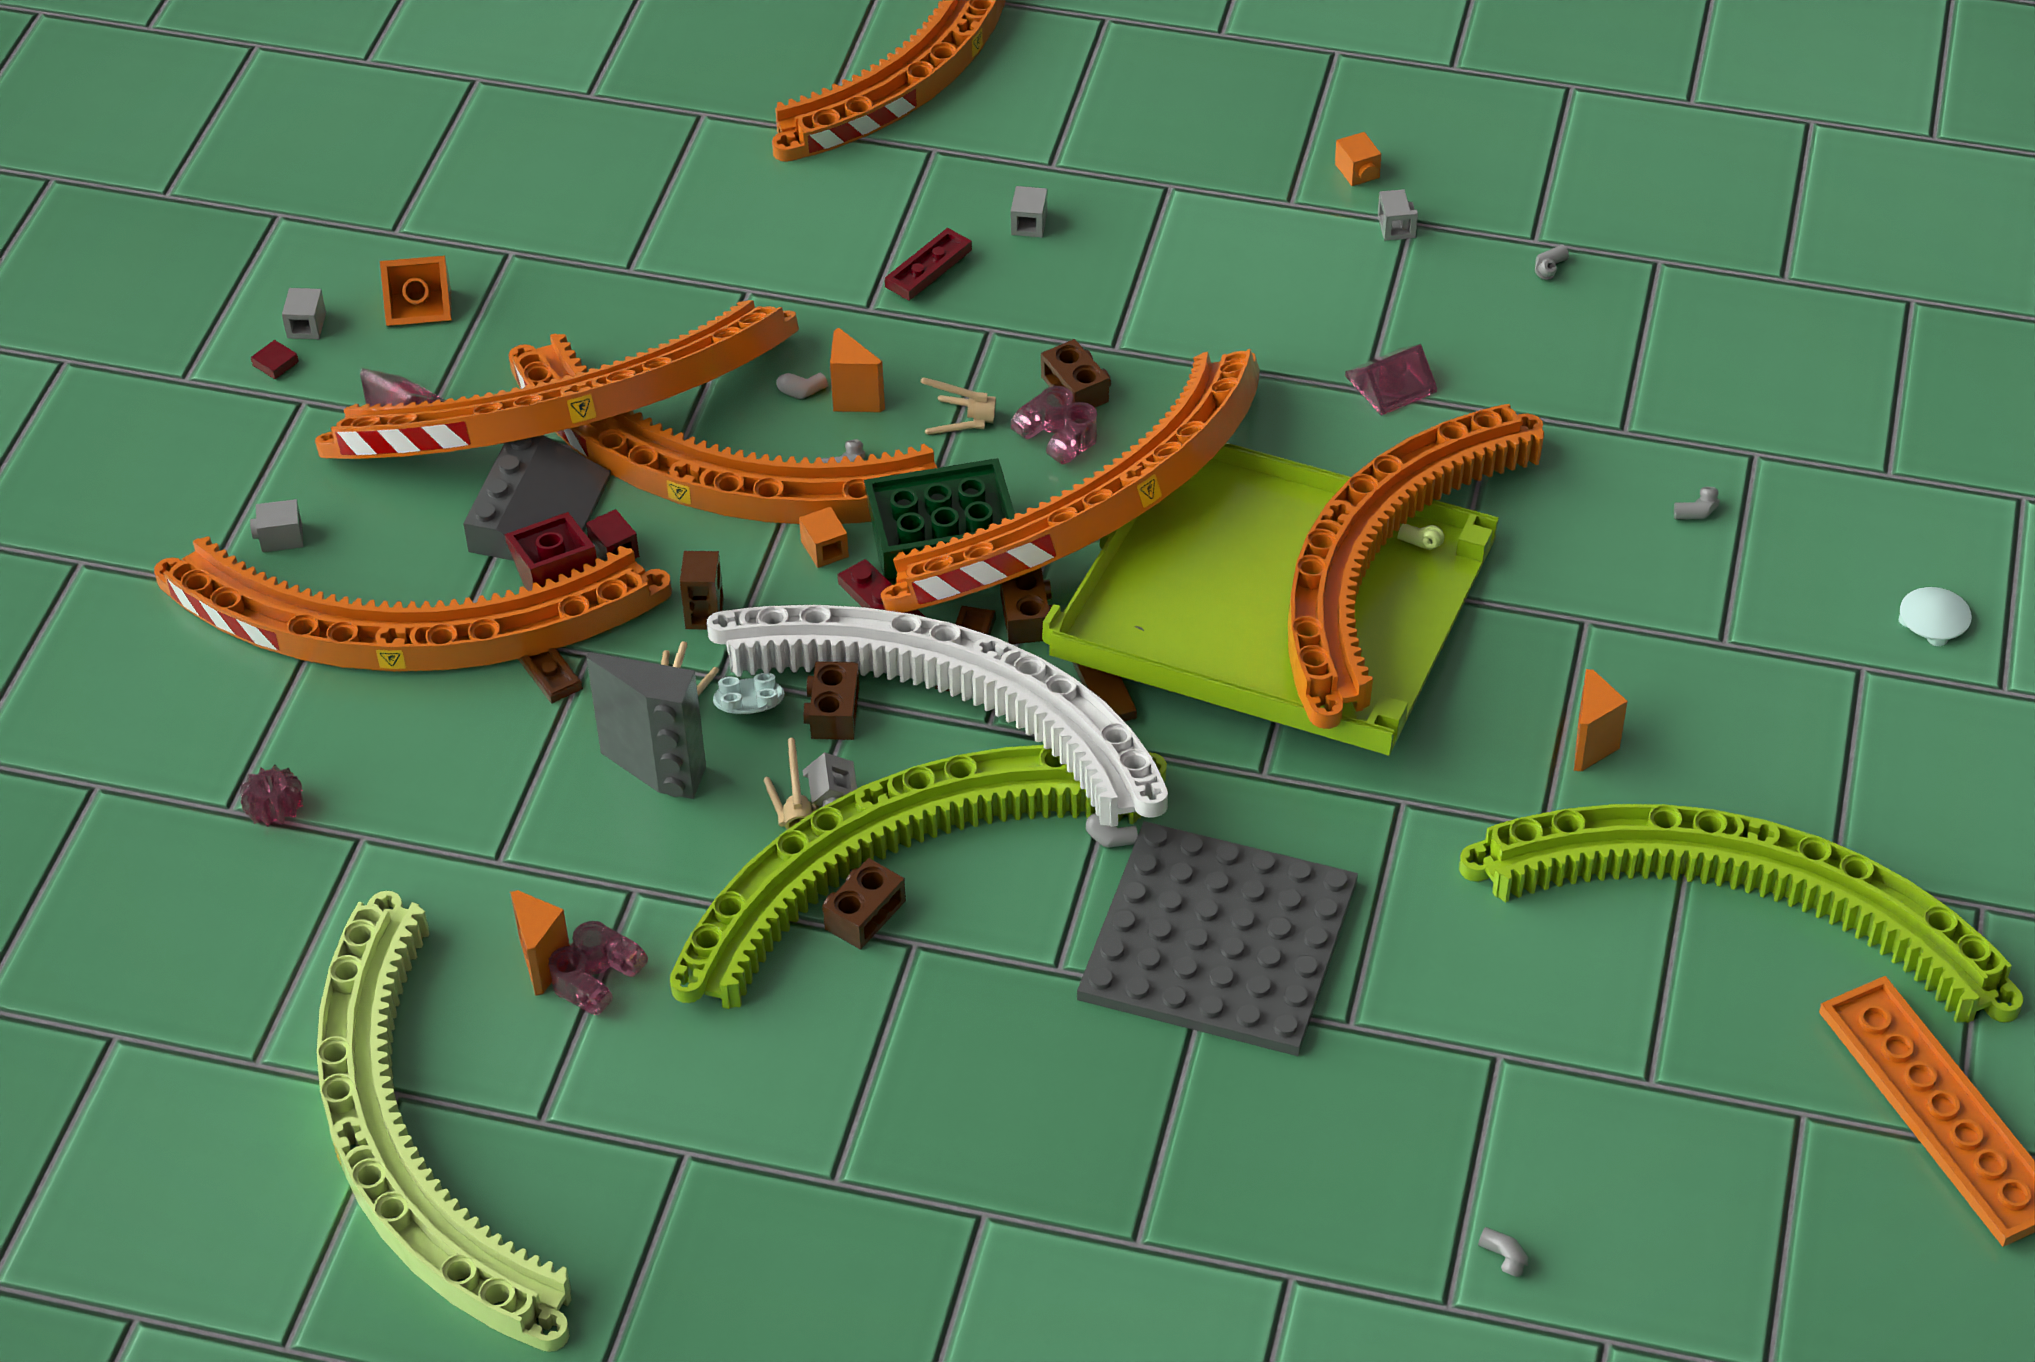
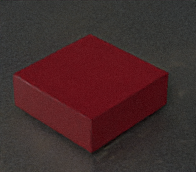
M273 340L251 356L252 366L273 379L278 378L299 362L297 353L276 340Z

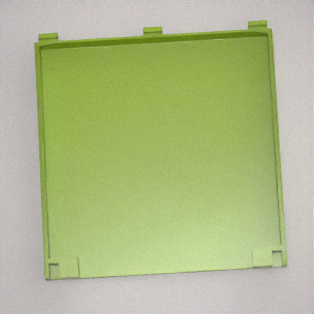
M1225 443L1217 454L1186 483L1154 507L1114 532L1100 538L1099 545L1102 550L1064 612H1060L1059 605L1053 604L1045 617L1042 639L1046 644L1050 645L1049 656L1390 756L1496 539L1499 517L1432 500V505L1424 504L1423 511H1415V517H1408L1406 524L1417 528L1436 525L1444 533V541L1440 546L1427 550L1397 539L1399 530L1393 531V537L1387 538L1385 546L1381 545L1380 552L1375 553L1374 561L1370 562V568L1366 569V575L1362 578L1354 609L1355 629H1357L1356 638H1359L1358 647L1362 650L1361 657L1365 659L1364 666L1369 669L1368 676L1373 677L1370 706L1364 708L1363 711L1356 712L1352 702L1343 704L1341 722L1338 726L1331 729H1323L1313 725L1299 698L1288 651V614L1296 562L1305 538L1324 506L1351 478L1350 476Z

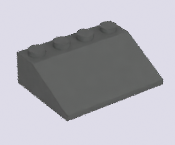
M544 435L504 443L463 523L468 552L514 561L504 534L566 512L570 513L584 532L586 523L590 521L611 477V471Z
M588 652L586 658L601 753L659 793L668 794L673 797L680 796L694 799L706 769L695 670Z

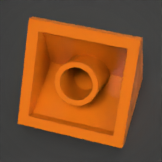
M445 255L380 261L386 326L452 321L451 286Z
M837 328L833 333L830 358L833 411L882 412L885 410L882 360L843 330Z
M1586 669L1578 719L1574 771L1580 772L1620 749L1628 702L1592 669Z
M519 890L512 891L510 893L519 940L535 996L541 995L571 957L564 909Z

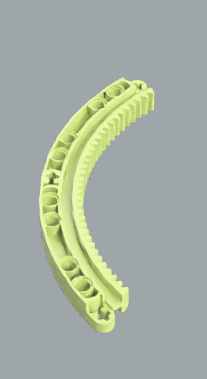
M381 891L373 895L367 905L358 902L352 912L329 966L319 1009L317 1039L319 1085L336 1156L358 1204L381 1238L414 1274L451 1304L490 1328L540 1350L548 1352L557 1351L564 1347L570 1336L567 1318L559 1311L562 1304L568 1306L571 1302V1288L567 1268L562 1267L555 1272L553 1262L551 1261L541 1266L538 1255L528 1259L526 1249L522 1248L515 1252L512 1241L503 1245L501 1234L498 1233L492 1236L488 1225L480 1226L479 1218L473 1217L470 1219L468 1209H460L459 1201L456 1198L451 1200L449 1190L447 1188L442 1190L440 1180L434 1179L432 1170L426 1168L424 1158H420L416 1146H413L412 1138L408 1135L406 1125L403 1124L392 1080L391 1054H393L391 1042H393L392 1030H395L393 1018H397L395 1007L400 1004L398 995L403 994L402 983L407 982L406 971H411L412 969L410 960L417 958L416 948H422V937L429 936V929L425 911L419 907V904L412 902L409 909H405L397 893ZM356 1144L357 1147L351 1150L350 1145ZM502 1301H504V1303H502V1304L494 1305V1304L497 1303V1302H502ZM553 1325L557 1326L558 1332L550 1331L548 1335L543 1334L542 1329L549 1330Z

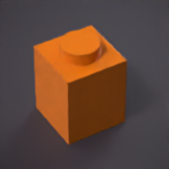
M1361 132L1336 140L1335 165L1349 184L1355 186L1380 178L1381 153L1367 134Z
M831 507L799 517L801 542L817 568L849 557L847 532Z

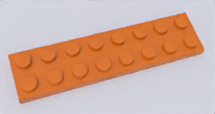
M1886 975L1821 1003L1820 1015L2001 1246L2004 1247L2035 1233L2034 1159Z

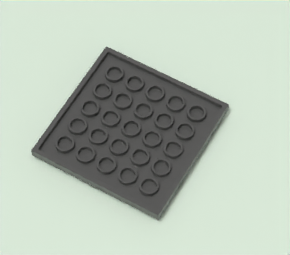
M1143 821L1077 989V1000L1299 1056L1357 885L1358 873Z

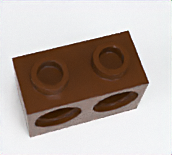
M1076 339L1041 353V377L1074 416L1109 402L1111 379L1108 372L1097 365L1090 351L1083 349Z
M684 551L680 588L685 629L708 630L707 619L709 616L723 611L724 593L719 551Z
M1039 568L1000 583V597L1009 644L1043 641V621L1053 605H1048L1047 600H1052L1050 579L1043 580L1042 569Z
M815 661L814 676L807 677V697H811V703H804L803 712L804 724H810L811 739L854 740L860 690L858 663Z
M868 858L859 868H855L850 872L846 882L836 893L832 892L826 898L822 908L825 930L861 950L906 902L905 878Z

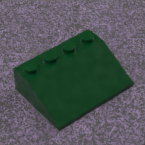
M998 458L864 480L878 557L883 576L888 581L896 580L897 571L893 559L899 552H904L907 555L915 548L918 551H922L926 545H930L933 548L940 541L946 544L950 542L952 537L962 539L964 533L968 532L973 535L976 534L978 528L987 530L992 523L1002 524V519L1004 518L1014 519L1015 512Z

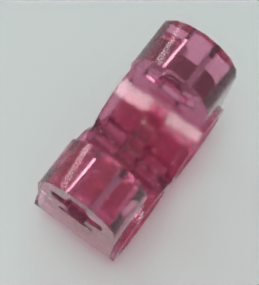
M1052 386L1044 389L1042 393L1017 410L1011 420V429L1024 439H1030L1044 429L1055 433L1047 444L1046 452L1047 455L1060 464L1070 462L1087 448L1092 447L1097 440L1096 409L1088 403H1074L1070 390L1061 386Z
M588 921L576 927L572 937L573 943L570 946L559 948L551 954L548 965L553 990L559 997L566 999L588 1013L599 1015L612 1002L613 996L610 990L592 975L604 972L612 967L629 977H634L648 963V957L644 950L634 941L610 929L601 922Z

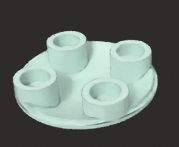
M1937 587L1919 588L1907 594L1901 602L1899 622L1903 626L1927 638V641L1934 646H1943L1947 644L1949 639L1962 635L1969 628L1972 619L1968 604L1960 596L1949 590Z
M760 673L754 676V678L741 680L736 677H725L718 682L719 689L713 696V703L718 709L728 713H758L778 705L784 698V689L776 683L775 676L771 673Z

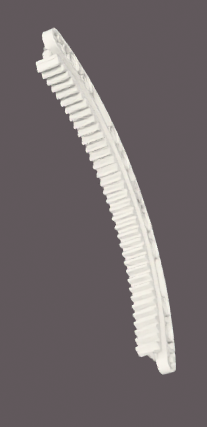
M830 605L763 606L719 611L713 613L707 619L710 641L716 644L727 645L730 670L737 677L742 675L743 670H747L751 675H755L757 669H762L767 674L771 668H776L779 673H782L786 667H790L792 672H797L799 667H804L806 672H810L815 667V661L858 663L862 676H865L869 671H873L876 678L883 673H887L888 680L899 675L900 682L903 683L909 678H913V685L916 686L925 681L927 689L938 685V692L940 693L947 689H950V696L952 697L962 693L963 701L973 698V705L975 706L984 703L986 711L995 709V716L997 717L1006 714V722L1016 721V728L1025 727L1027 735L1035 734V741H1043L1045 749L1052 748V756H1060V763L1067 764L1068 772H1074L1075 781L1080 780L1081 789H1086V797L1091 798V805L1095 807L1100 825L1118 826V814L1136 811L1141 816L1150 818L1161 816L1168 808L1167 788L1155 762L1132 729L1110 706L1074 677L1044 659L1001 639L949 622L914 614L865 607Z

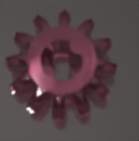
M275 764L270 770L265 771L260 766L257 775L247 774L246 783L240 785L242 809L246 815L250 816L254 824L263 821L269 827L273 821H279L283 825L285 817L296 818L297 809L303 807L301 782L297 776L293 775L289 768L280 771Z

